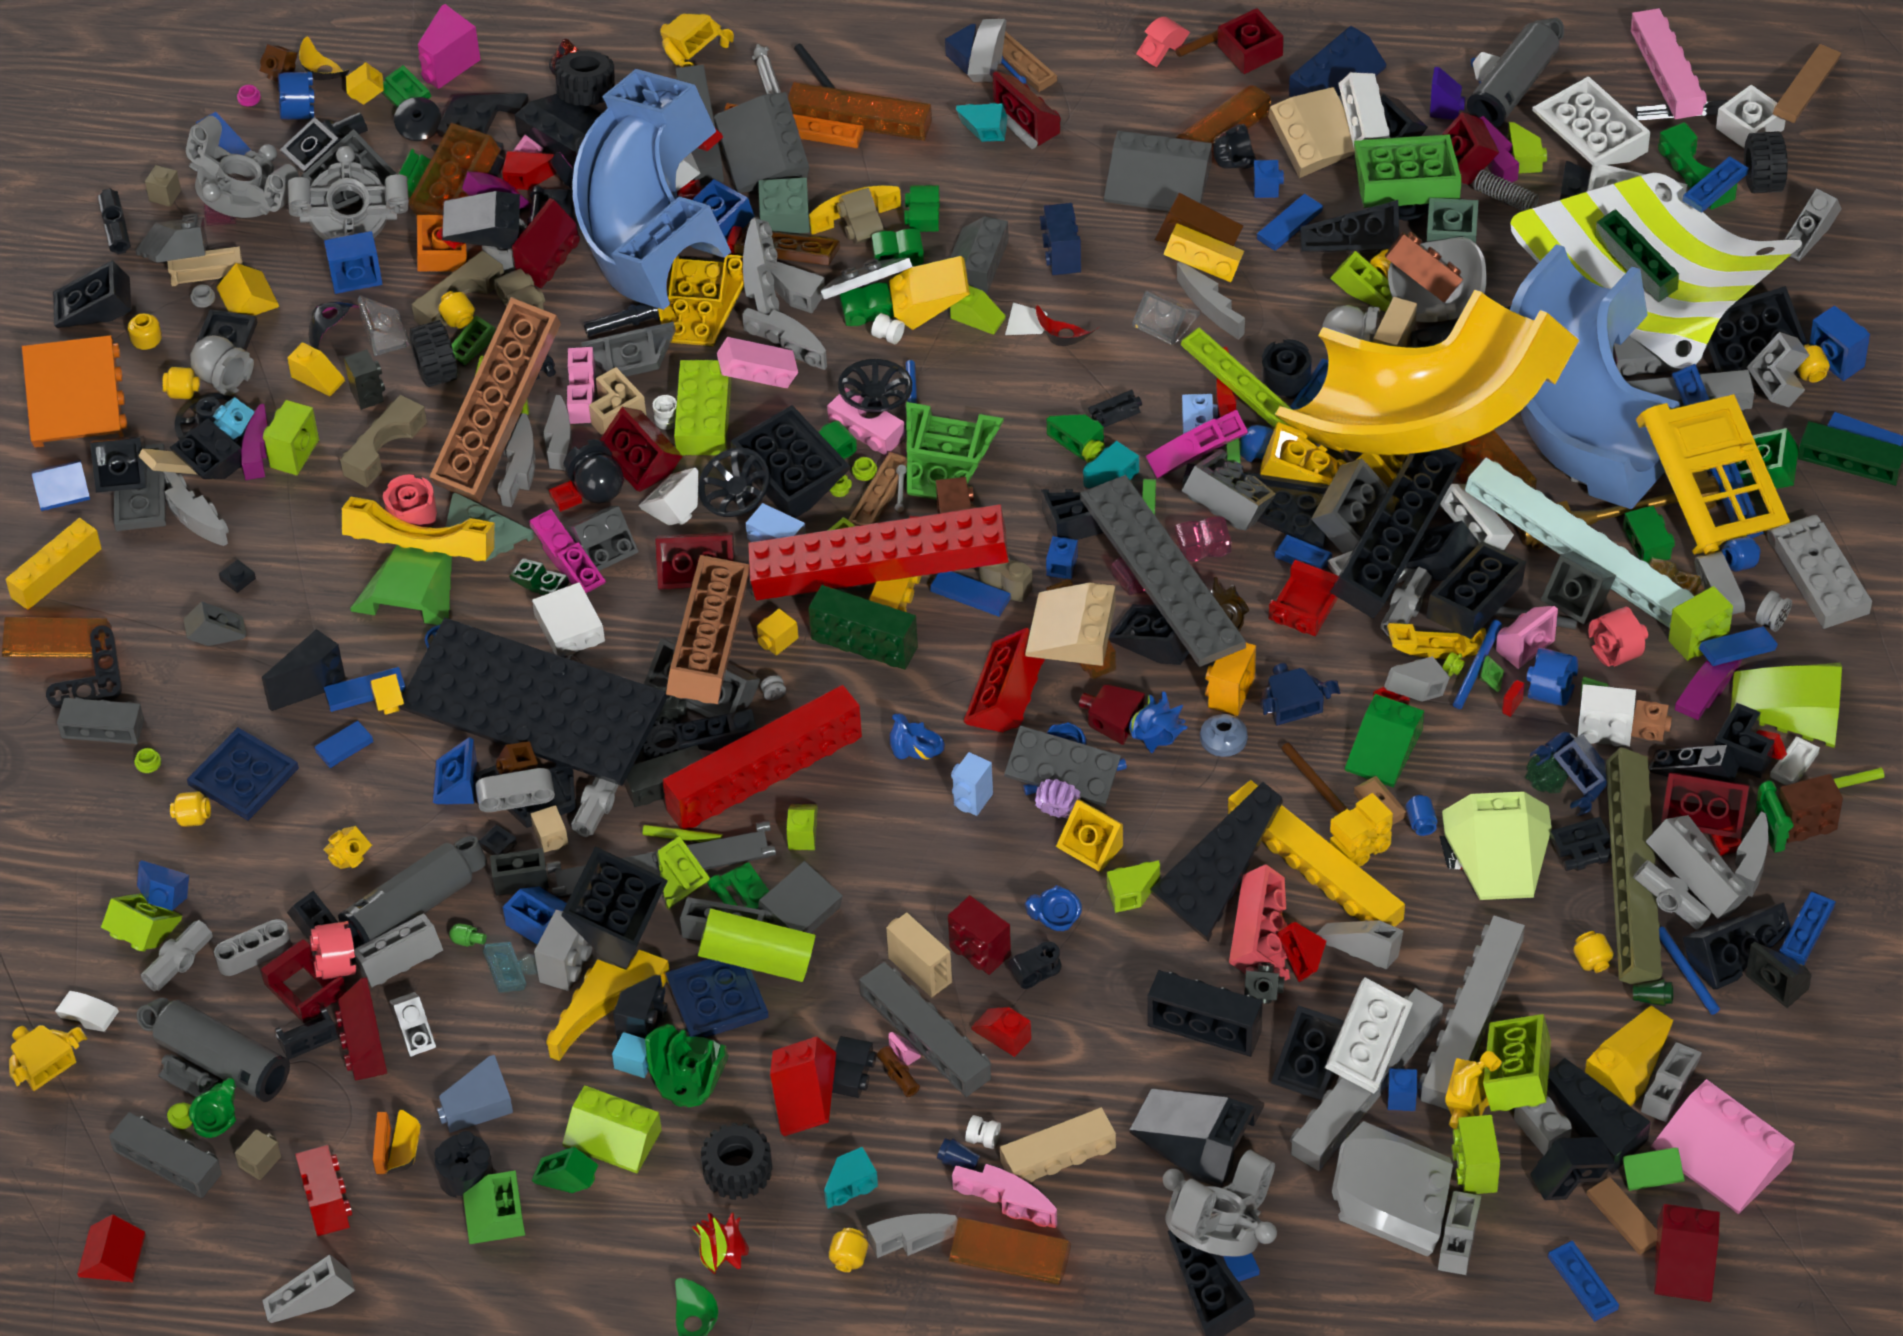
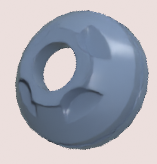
M1218 714L1208 718L1203 723L1200 731V742L1203 748L1210 754L1220 757H1228L1239 753L1244 749L1248 740L1247 728L1243 721L1230 714ZM1225 722L1231 725V729L1220 731L1216 726Z

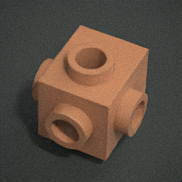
M1637 700L1631 736L1663 742L1664 732H1670L1672 716H1667L1669 705Z

